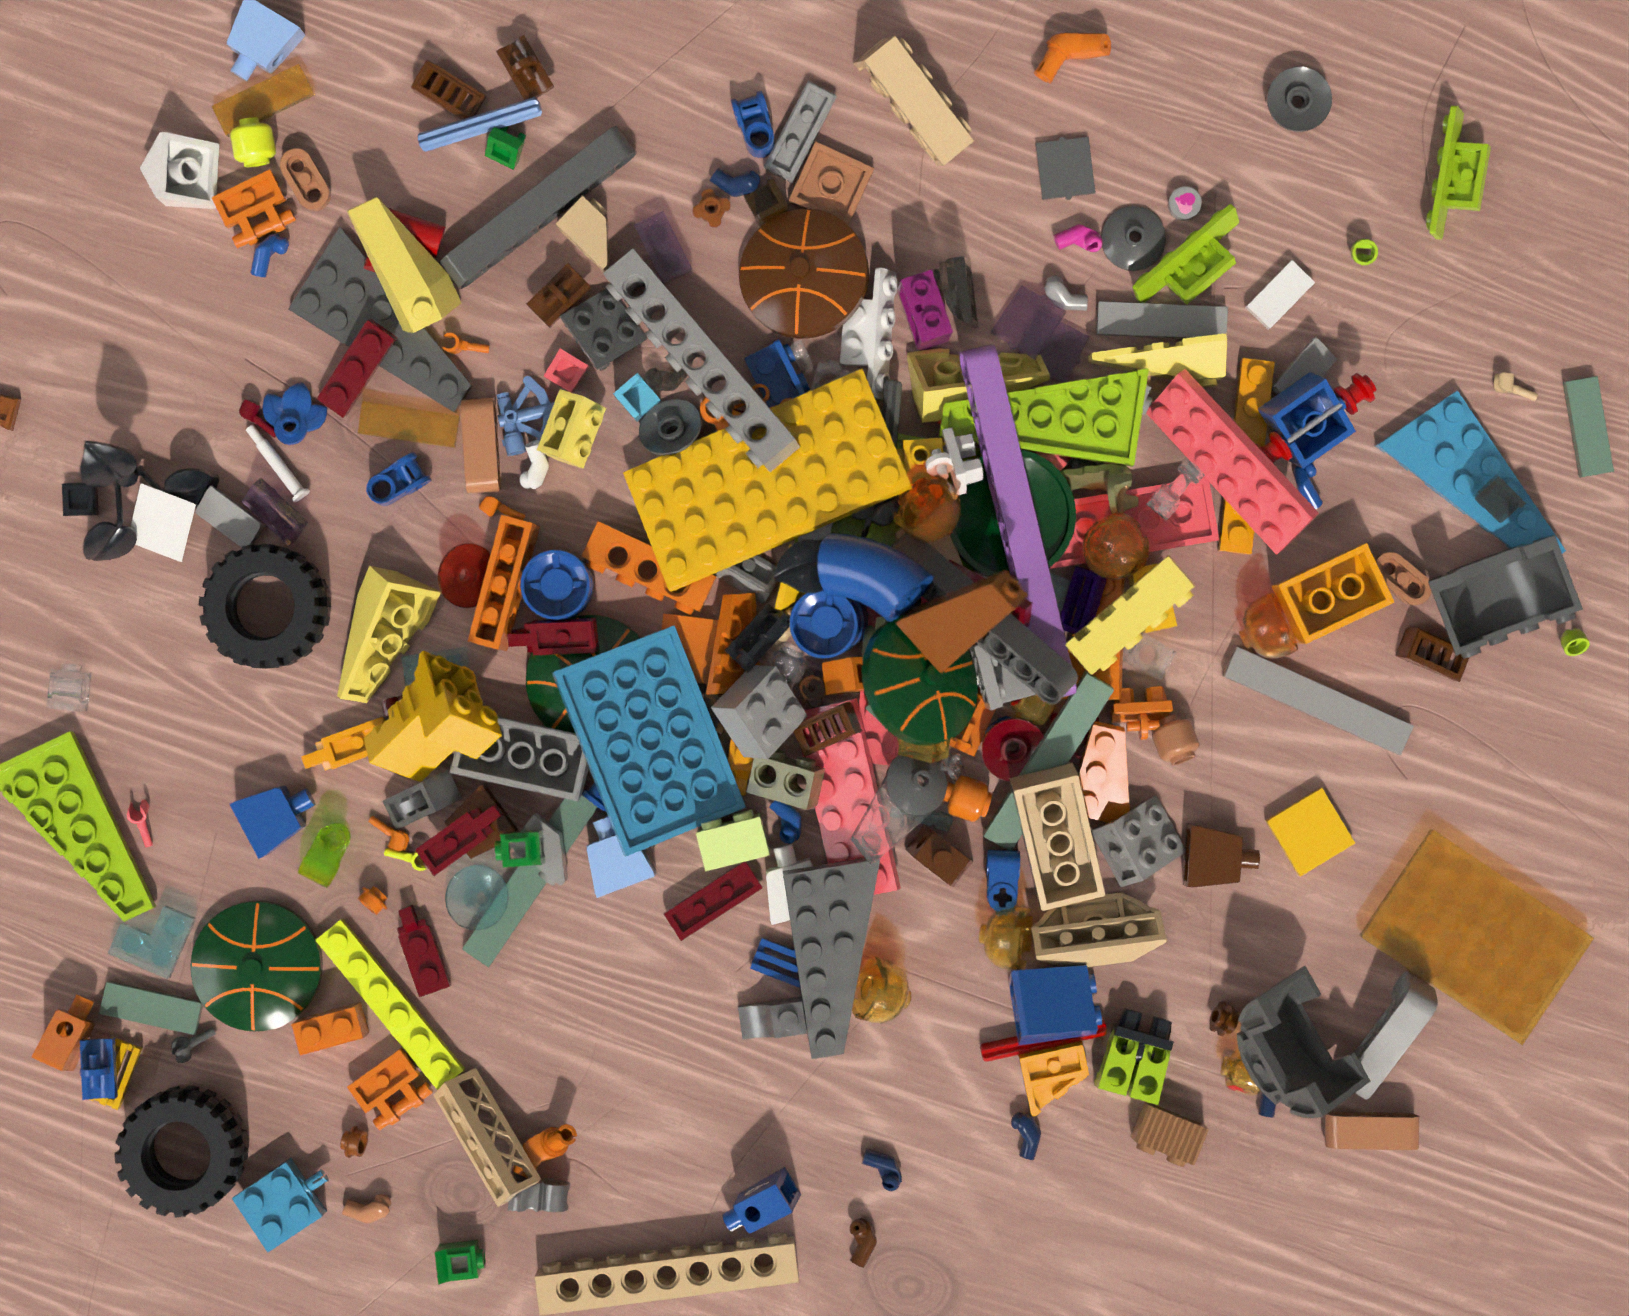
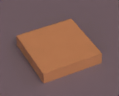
M815 141L789 198V203L802 209L825 211L840 218L849 225L874 172V168Z

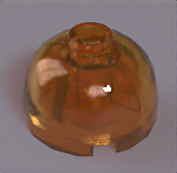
M934 475L937 479L930 481L926 477L917 480L912 484V489L905 491L897 502L901 507L898 514L894 511L896 524L917 541L934 542L952 533L960 519L962 507L959 496L954 487L940 475Z
M1116 512L1099 518L1087 529L1082 542V554L1085 563L1092 572L1105 579L1118 580L1134 575L1146 565L1149 557V541L1147 536L1143 538L1142 533L1138 529L1141 525L1137 520L1128 514Z
M1272 592L1251 602L1245 609L1242 617L1244 629L1239 631V634L1247 649L1253 647L1258 655L1277 659L1298 651V644L1289 623L1286 622L1282 614L1283 610Z

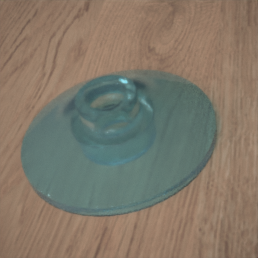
M482 865L468 866L457 872L450 880L445 894L446 908L450 917L459 926L469 930H484L495 925L505 914L509 901L508 888L502 876L494 869ZM482 892L485 895V901L482 904H478L476 897Z

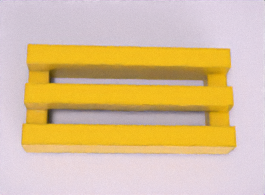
M115 1038V1048L116 1046L120 1047L116 1057L117 1076L127 1050L132 1052L118 1089V1097L115 1099L98 1098L89 1100H95L99 1104L112 1106V1109L119 1110L143 1048Z

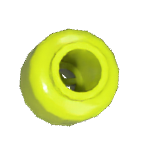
M258 117L239 120L240 126L235 127L230 132L235 160L243 163L244 167L247 168L270 164V159L276 154L272 127L266 123H259Z

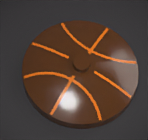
M816 209L787 211L764 223L748 241L739 267L741 293L755 318L771 331L782 336L797 339L823 336L845 324L861 305L869 281L867 255L856 233L840 218Z

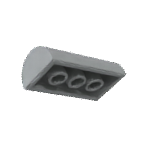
M498 717L502 735L477 759L457 751L454 753L450 769L451 774L578 802L582 796L589 770L575 733Z

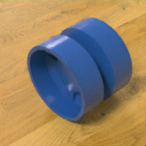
M549 550L536 555L529 561L522 573L520 587L525 603L534 613L547 619L560 620L575 617L586 609L593 596L594 581L591 571L580 558L565 551Z
M824 590L818 593H807L802 596L793 607L790 615V631L795 643L802 651L816 658H832L853 648L862 640L864 629L868 626V613L865 604L846 597L829 596Z

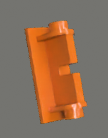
M978 688L976 707L968 725L957 736L945 741V744L973 757L996 709L989 710L985 708L980 688Z

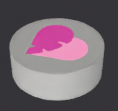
M1179 187L1168 199V210L1178 220L1192 219L1201 208V197L1191 187Z

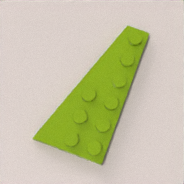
M1149 368L1037 387L1029 390L1008 392V400L1020 449L1133 467ZM969 399L944 403L939 437L944 438L942 434L943 429L952 428L955 437L972 434L974 442L979 443Z
M69 731L0 764V791L3 793L2 795L9 803H13L32 827L60 856H64L80 877H84L103 901L124 922L157 907L74 731Z

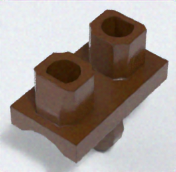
M524 35L496 51L524 100L533 97L537 98L554 88L553 83Z
M567 263L526 305L551 328L560 319V316L566 313L591 286Z

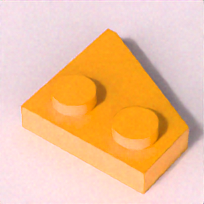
M1082 1041L1018 1055L1032 1117L1040 1114V1109L1054 1098L1058 1100L1067 1093L1070 1086L1078 1084L1089 1075Z

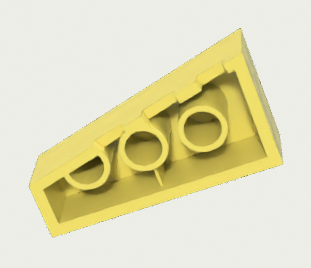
M1168 555L1072 636L1065 645L1091 675L1099 668L1104 671L1118 659L1115 654L1122 648L1126 647L1129 650L1143 638L1140 633L1149 625L1154 629L1168 617L1165 612L1171 606L1176 604L1178 607H1181L1194 595L1190 590L1195 587V584L1172 557Z

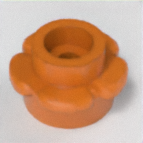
M372 886L370 890L366 887L362 888L363 893L357 899L368 910L378 915L382 909H387L384 902L388 898L375 886Z

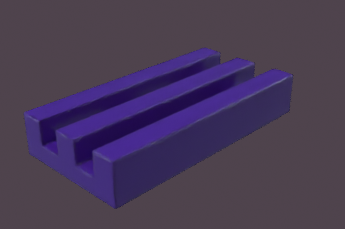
M1075 566L1060 615L1064 631L1076 634L1095 618L1108 576ZM1084 576H1085V577H1086V580H1085V583H1084V587H1083V590H1082L1081 595H1079V592H1080V589H1081V586H1082V583H1083V579H1084ZM1076 605L1077 609L1071 626L1070 622Z

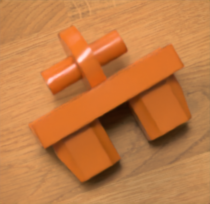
M1163 686L1146 688V702H1135L1133 689L1122 688V700H1114L1110 713L1111 723L1126 722L1127 731H1138L1139 739L1147 740L1148 730L1158 729L1160 727L1159 720L1170 716V712L1173 711L1172 700L1167 701Z

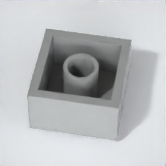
M754 665L748 673L744 672L711 707L743 757L769 759L807 717L804 709L776 666Z

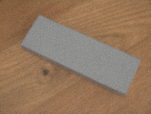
M810 81L807 82L764 165L765 170L790 183L794 182L837 95Z

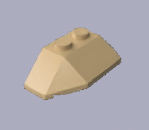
M1122 892L1105 894L1103 897L1049 909L1031 927L1036 959L1058 967L1084 965L1094 967L1132 962L1166 943L1167 940L1161 910L1154 907L1151 908Z

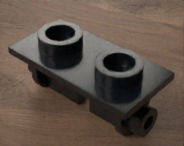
M767 603L724 651L748 673L790 627V624L787 622L788 616L781 610L777 612Z

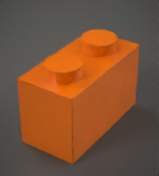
M361 1002L299 1018L291 1024L300 1056L363 1039L369 1034Z

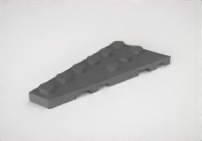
M339 227L288 310L349 348L366 321L370 318L398 337L381 362L380 367L456 413L461 405V400L465 399L472 385L424 328L415 333L402 330L377 274L364 269L366 257Z
M879 855L782 871L812 1059L844 1054L879 870Z

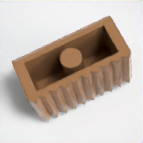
M1144 1102L1136 1125L1131 1133V1138L1137 1142L1136 1148L1143 1152L1154 1155L1155 1151L1166 1154V1160L1175 1165L1184 1167L1186 1163L1195 1166L1209 1129L1202 1123L1155 1104Z

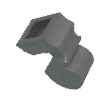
M512 1175L517 1184L526 1179V1177L520 1175ZM542 1178L538 1183L517 1193L509 1201L508 1211L523 1212L527 1209H533L534 1212L567 1211L569 1208L567 1194L571 1184L567 1181L555 1180L554 1178Z

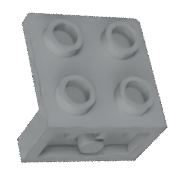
M977 643L969 648L985 708L989 710L1004 707L1003 703L1036 695Z
M1157 796L1150 797L1118 819L1098 825L1091 830L1120 887L1144 881L1186 852Z

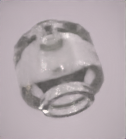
M782 641L781 644H775L768 650L761 666H776L789 688L793 689L798 686L808 664L804 657V651L792 643Z

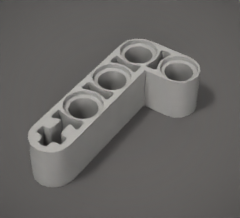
M1405 971L1395 983L1391 994V1004L1354 1051L1371 1081L1356 1092L1357 1095L1365 1100L1373 1095L1431 1019L1437 1008L1436 989L1408 971Z

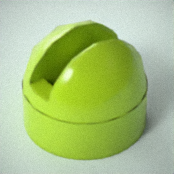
M1359 239L1352 245L1350 254L1356 263L1369 265L1376 260L1378 247L1369 239ZM1368 248L1371 249V254H1356V249Z
M1579 628L1565 630L1560 638L1561 646L1568 656L1580 655L1590 645L1586 634Z

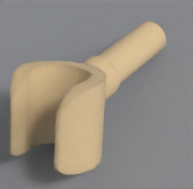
M1495 374L1494 389L1496 392L1518 394L1533 401L1537 399V393L1518 385H1513L1514 374Z

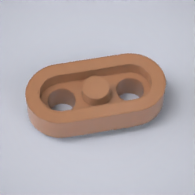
M298 148L286 151L281 157L280 169L299 203L310 211L324 209L330 202L331 191L312 157L306 151ZM297 162H303L304 168L300 172H294L293 170L294 164ZM313 190L320 191V197L317 200H310V193Z
M1387 552L1375 558L1389 591L1407 605H1420L1429 599L1432 592L1428 583L1429 579L1401 555ZM1385 563L1392 565L1393 570L1389 575L1383 572V565ZM1411 583L1417 586V593L1415 595H1411L1408 592V586Z

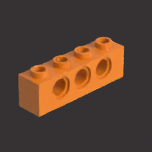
M501 515L467 642L507 651V634L514 627L522 597L520 587L521 576L524 568L532 559L540 530L539 525Z
M597 521L581 556L588 560L586 563L587 567L602 574L605 569L617 573L615 580L632 588L635 582L647 587L645 594L662 601L664 596L675 600L674 608L689 615H692L694 610L701 613L717 578L714 575H710L687 585L685 590L680 593L671 592L668 590L652 546ZM622 547L627 551L628 557L624 564L614 565L610 561V553L614 548ZM645 561H652L657 566V573L651 579H644L639 574V567Z

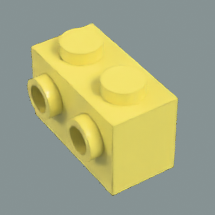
M559 389L537 451L560 462L584 469L606 408L584 396Z

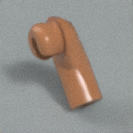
M378 1194L375 1196L374 1202L367 1205L348 1199L342 1215L363 1223H372L388 1215L391 1199L386 1195Z

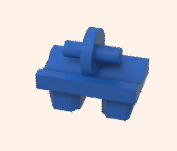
M115 1038L80 1040L82 1100L118 1097Z

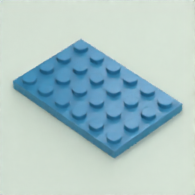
M675 625L552 673L624 857L700 827L702 823L717 820L746 808Z

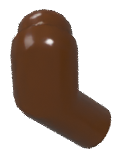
M859 1218L852 1221L849 1227L850 1233L853 1234L857 1243L850 1261L864 1268L877 1244V1238L872 1225L866 1219Z

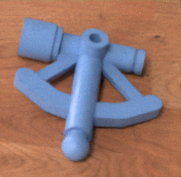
M530 376L524 377L523 383L525 387L513 406L509 392L496 395L501 413L497 415L500 428L504 427L506 434L503 436L504 440H502L503 447L506 448L507 456H515L526 452L523 436L521 435L522 432H526L540 441L554 402L549 401L545 390ZM531 390L537 396L541 405L519 410ZM543 418L540 432L522 423Z

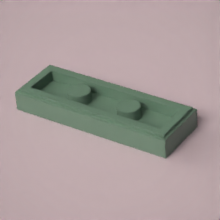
M1598 376L1563 382L1579 478L1614 472Z
M107 981L99 1014L195 1035L198 1031L203 1004L198 1000Z

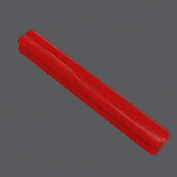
M1102 1018V1025L1097 1026L1098 1031L1096 1035L1018 1045L1017 1036L982 1043L980 1051L982 1059L988 1062L1105 1036L1107 1034L1105 1020Z

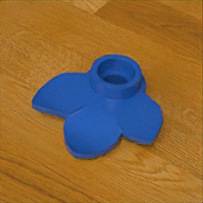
M297 383L289 387L282 398L274 394H267L263 400L264 418L274 426L277 439L287 445L301 442L307 432L319 429L327 417L328 409L326 406L312 405L310 391L304 383ZM288 424L296 425L293 431H285V427Z

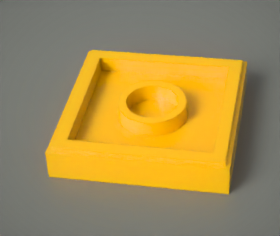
M1321 787L1265 820L1297 875L1300 877L1355 844V841Z

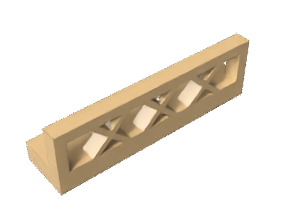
M476 1068L446 1081L433 1095L498 1207L509 1202L517 1193L541 1180ZM471 1080L477 1090L476 1099L465 1095L460 1084ZM479 1108L490 1112L493 1117L492 1126L481 1123L478 1117ZM495 1137L507 1141L510 1146L508 1154L497 1150L494 1145ZM512 1164L521 1167L528 1179L517 1184L510 1172Z

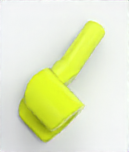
M390 848L385 849L384 856L410 862L412 867L418 871L427 869V867L419 866L414 862L418 856L416 851L410 853Z

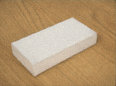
M1291 260L1245 308L1269 330L1315 282Z

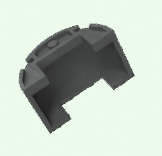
M1555 535L1534 540L1531 544H1521L1448 571L1445 576L1441 577L1440 575L1428 581L1455 655L1461 654L1463 659L1481 653L1480 647L1487 645V641L1490 646L1508 640L1507 634L1517 630L1520 631V634L1532 632L1539 629L1538 623L1544 620H1556L1557 624H1561L1575 619V612L1583 610Z
M1306 966L1299 968L1245 1006L1238 1019L1241 1022V1031L1237 1033V1044L1248 1074L1267 1098L1276 1105L1279 1102L1291 1108L1290 1113L1296 1116L1320 1118L1324 1117L1371 1081L1355 1052L1336 1059H1332L1324 1042L1301 1004L1321 995Z

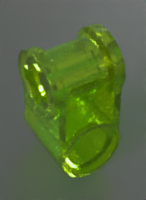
M332 823L320 829L311 848L301 862L298 874L328 888L335 878L341 860L350 844L351 834L349 829L340 823ZM335 832L337 834L335 839L339 843L332 846L330 844L331 838L327 835Z

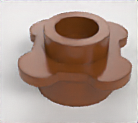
M706 189L702 192L701 201L693 207L692 212L695 218H702L709 223L710 227L716 228L721 225V219L724 213L730 210L731 204L727 198L721 199L715 195L712 189ZM713 205L715 207L714 211H709V206Z

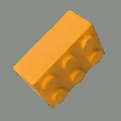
M1367 543L1350 548L1271 586L1298 644L1310 643L1394 603V599Z

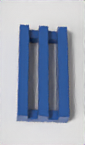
M762 937L750 969L800 988L799 979L759 964L760 959L798 973L797 965L763 952L764 948L768 947L796 958L795 950Z

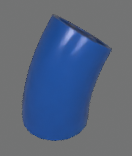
M829 533L820 544L818 574L825 593L829 596L846 597L859 601L878 612L887 621H893L907 612L925 594L934 579V576L906 554L872 539L849 534Z

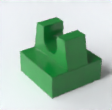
M509 126L500 129L494 127L488 136L485 156L514 170L519 163L526 135L520 132L516 138L508 134Z

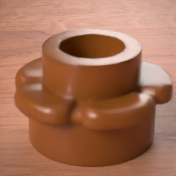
M353 1126L350 1131L346 1130L343 1133L340 1147L344 1150L347 1158L351 1156L361 1157L364 1154L368 1143V1133L358 1129V1126Z

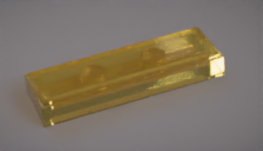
M297 64L212 105V109L225 135L230 137L231 130L240 126L239 120L258 117L259 122L315 94L301 65Z
M362 401L358 434L456 449L460 416Z

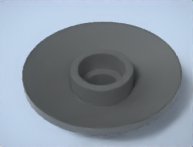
M1292 67L1281 72L1272 81L1267 94V106L1272 118L1281 127L1293 132H1305L1316 128L1326 119L1332 106V92L1328 82L1319 72L1308 67ZM1293 97L1301 98L1303 102L1301 107H1295L1292 104Z
M1138 206L1124 207L1114 212L1107 219L1101 233L1102 249L1108 260L1118 268L1127 271H1139L1153 265L1163 253L1166 242L1165 229L1160 219L1150 210ZM1130 232H1138L1141 236L1140 241H1131L1129 238Z
M672 399L661 402L649 410L643 417L639 427L640 440L643 446L653 454L665 456L679 453L688 448L698 437L702 426L701 415L692 403L685 400Z
M913 750L904 752L892 760L886 772L885 786L890 800L898 809L907 814L918 816L928 814L940 806L946 794L947 780L942 766L934 757L928 753ZM918 775L923 778L924 786L918 784Z

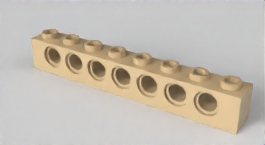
M786 1233L769 1235L768 1240L755 1241L753 1237L737 1239L735 1241L736 1244L723 1245L722 1242L715 1241L703 1244V1248L692 1250L690 1246L684 1245L673 1247L671 1252L658 1254V1250H645L639 1252V1256L626 1258V1254H613L607 1256V1260L594 1262L593 1258H582L575 1260L574 1265L562 1266L561 1262L546 1263L542 1265V1269L537 1270L535 1275L539 1316L799 1283L794 1236L787 1237ZM765 1253L770 1255L773 1262L767 1267L759 1266L755 1262V1258L759 1254ZM727 1258H736L741 1266L735 1271H729L724 1268L723 1262ZM695 1262H703L709 1270L703 1275H696L690 1267ZM663 1266H670L676 1271V1275L672 1279H664L659 1275L658 1270ZM631 1270H637L643 1274L644 1279L640 1283H632L627 1279L626 1274ZM599 1274H605L611 1279L612 1283L608 1287H600L595 1283L594 1277ZM572 1278L579 1284V1289L572 1292L564 1289L562 1281Z

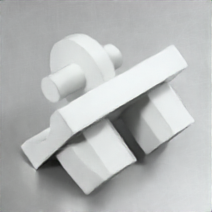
M952 428L943 429L942 434L946 443L943 446V453H941L940 449H934L931 452L932 456L925 463L927 472L931 476H939L940 480H946L950 472L956 494H967L966 484L983 480V469L979 458L962 461V458L975 456V444L972 434L955 437Z

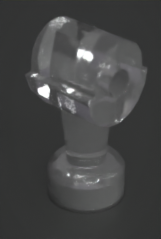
M1184 459L1178 466L1180 475L1169 485L1163 483L1146 503L1165 521L1178 509L1180 497L1190 483L1198 484L1205 476L1202 470L1188 459Z

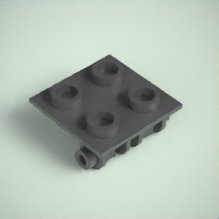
M607 289L560 316L564 326L568 328L576 343L580 345L581 350L590 359L593 367L600 371L607 368L611 364L610 362L647 340L640 327L625 311L626 308L621 300L617 302Z

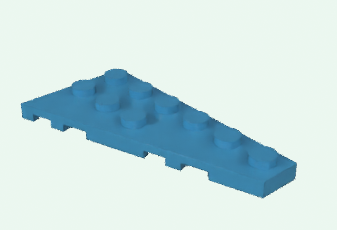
M1458 391L1453 392L1375 445L1383 453L1386 452L1399 462L1398 464L1404 469L1412 472L1425 482L1426 486L1460 512L1476 521L1481 528L1502 541L1507 548L1521 544H1531L1534 540L1555 535ZM1556 536L1560 550L1564 553L1566 550Z

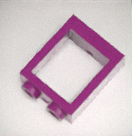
M932 269L901 279L897 293L917 351L948 342L953 330Z

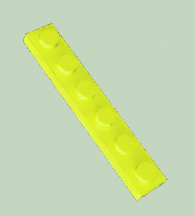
M344 919L338 921L316 939L320 947L437 1090L446 1081L455 1078L464 1071L463 1065Z

